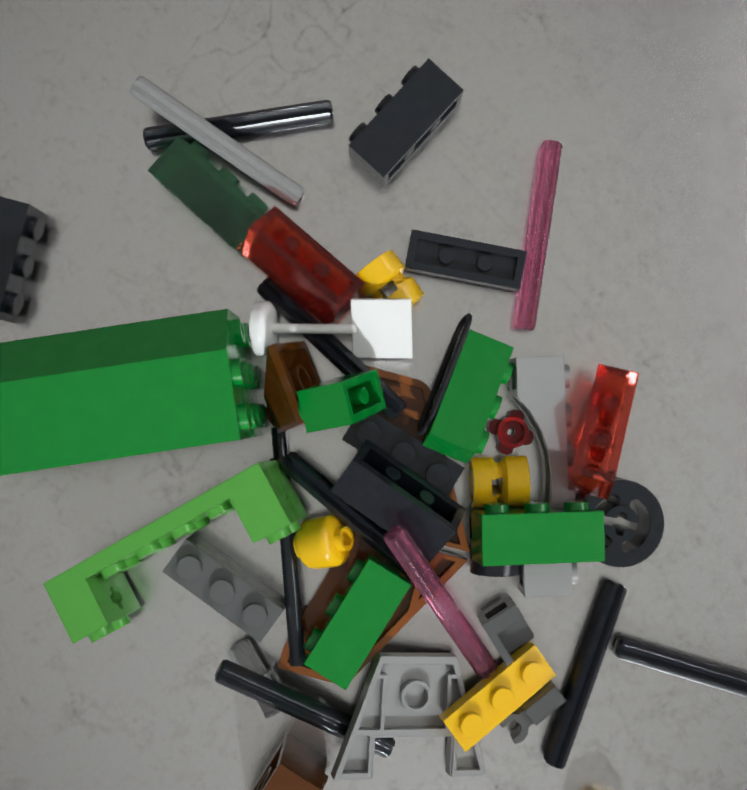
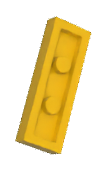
M530 641L524 644L511 655L514 662L506 665L505 662L500 664L439 715L465 752L556 676L535 644Z

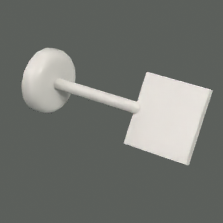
M351 298L352 324L278 323V315L272 303L269 301H255L249 319L251 348L256 356H266L267 347L277 343L278 333L352 334L353 354L357 358L412 359V298Z

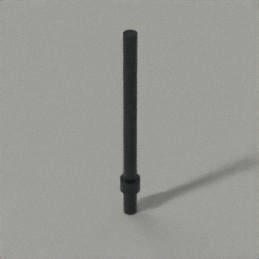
M272 427L273 458L269 460H279L281 463L289 454L287 431L278 434L276 427ZM294 532L280 540L290 666H302L306 657L305 649L303 648L304 633L298 561L293 547Z

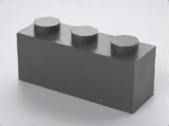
M196 532L185 539L162 571L259 643L285 609V597Z

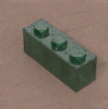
M179 135L148 169V172L242 257L272 224L269 216L266 214L269 207L255 193L252 192L247 197L237 188L241 182L226 167L223 166L220 170H217L209 162L212 157L211 154L196 140L189 144Z

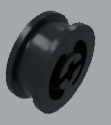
M601 477L587 483L575 495V500L589 501V507L604 511V516L611 518L621 517L630 522L638 523L637 530H633L624 525L613 524L612 526L604 522L605 562L601 563L612 567H629L646 560L657 549L664 532V515L657 498L643 485L619 477ZM610 496L609 501L598 505L603 499ZM631 501L637 507L639 518L635 511L630 508Z

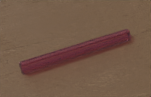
M544 140L540 146L525 245L527 254L521 286L518 291L513 324L514 328L524 331H532L536 327L563 148L562 143L559 141Z
M399 525L392 527L384 535L385 543L475 673L483 679L488 678L491 672L496 671L497 663L408 531Z

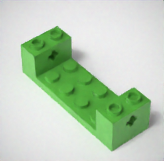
M279 460L258 462L43 583L72 643L74 644L86 637H89L91 643H94L131 623L128 615L139 610L141 606L123 572L142 563L143 558L173 546L177 543L176 539L187 534L191 535L210 525L208 517L212 520L236 510L253 544L266 538L269 545L301 529L298 521L308 516L286 473L281 470Z

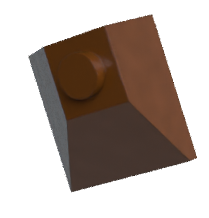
M305 341L275 343L267 347L264 399L267 404L266 415L270 423L276 427L278 434L305 424L298 412L299 400L296 391L321 383Z

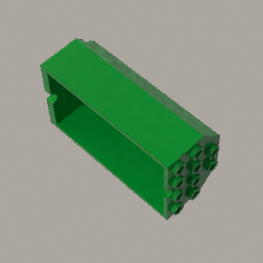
M229 309L1 342L0 476L262 436V427L268 426L265 405L258 403L256 389L262 388V378L259 365L254 366L249 351L251 340L249 338L248 323H243L242 319Z

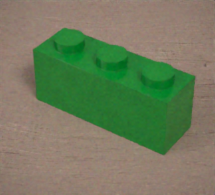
M471 329L468 331L438 412L427 431L422 446L466 464L475 453L482 454L490 432L484 430L488 418H495L502 402V397L497 395L501 384H507L515 364L509 362L514 347Z
M566 500L564 501V508H549V502L528 501L524 502V509H509V503L492 502L484 503V510H471L472 560L481 566L605 562L604 511L589 507V501Z
M370 552L364 561L357 558L346 576V579L351 582L343 596L338 592L335 593L324 612L329 616L322 629L315 626L303 646L308 651L304 665L344 690L350 685L411 586L410 580L404 574Z

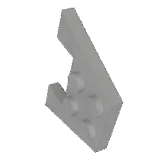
M377 652L331 772L333 780L373 778L375 738L447 737L445 771L449 776H487L479 742L465 752L439 717L440 714L466 694L457 656L453 653Z

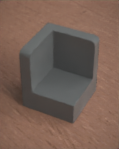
M510 596L477 616L506 665L514 662L510 655L511 652L534 638L532 630Z

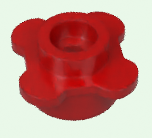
M511 410L507 417L500 420L493 419L488 425L489 432L495 435L499 443L498 451L502 454H511L514 448L529 445L533 441V432L528 430L527 424L523 421L524 414L520 410ZM510 428L514 429V435L509 436L507 433Z

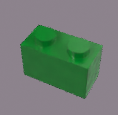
M377 369L333 378L296 391L299 400L298 412L305 423L307 433L352 425L386 409Z

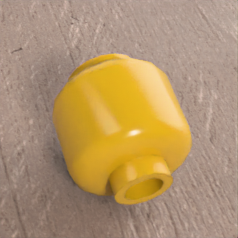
M335 515L309 518L300 524L301 529L297 530L294 536L293 547L297 557L307 567L313 569L337 567L347 561L354 545V535L352 530Z

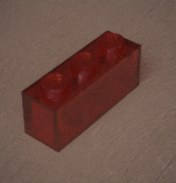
M274 206L248 228L242 254L323 324H335L351 308V298H358L365 283L279 208Z
M602 364L598 365L568 490L608 500L616 478L639 377L638 372Z

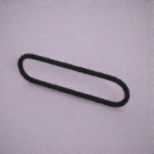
M470 313L461 319L453 334L417 429L419 435H424L428 431L438 412L472 323V315ZM460 333H461V336H460L459 341H458V343H457V346H456V348H455L454 354H453L452 359H451V361H450V364H449V366H448L447 372H446L445 377H444V379H443V382H442V384H441L440 390H439L438 395H437V397H436V400H435V402H434L433 408H432L431 413H430V415H429V417H428V414H429V412H430L431 406H432L433 401H434V399H435V396H436V394H437L438 388H439L440 383H441V381H442V378H443V376H444L445 370H446L447 365H448V363H449V360H450V358H451L452 352H453V350H454V347H455V345H456V342H457V340H458V337H459V335H460Z

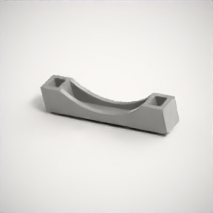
M564 356L515 357L510 359V362L515 364L511 374V398L525 413L536 433L542 451L545 472L542 501L549 502V508H564V501L575 500L574 483L569 482L568 466H572L574 462L573 445L571 442L567 443V427L572 425V408L570 403H566L565 388H569L571 383L570 367L568 364L564 365ZM577 563L521 565V574L518 575V590L524 597L573 596L572 584L578 583Z

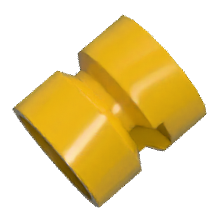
M393 250L378 256L352 278V281L365 298H412L413 306L425 295L413 277L404 276L405 266ZM395 283L398 290L387 297L383 291Z
M525 455L503 456L500 462H496L491 456L472 457L468 464V486L471 507L484 508V503L498 501L509 503V507H524V502L530 501L531 491L527 457ZM498 479V485H492V480Z

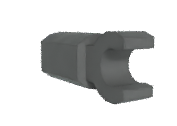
M550 680L504 719L500 726L503 728L511 721L518 722V728L510 736L515 744L520 743L528 735L529 727L532 724L537 726L564 704L566 699Z

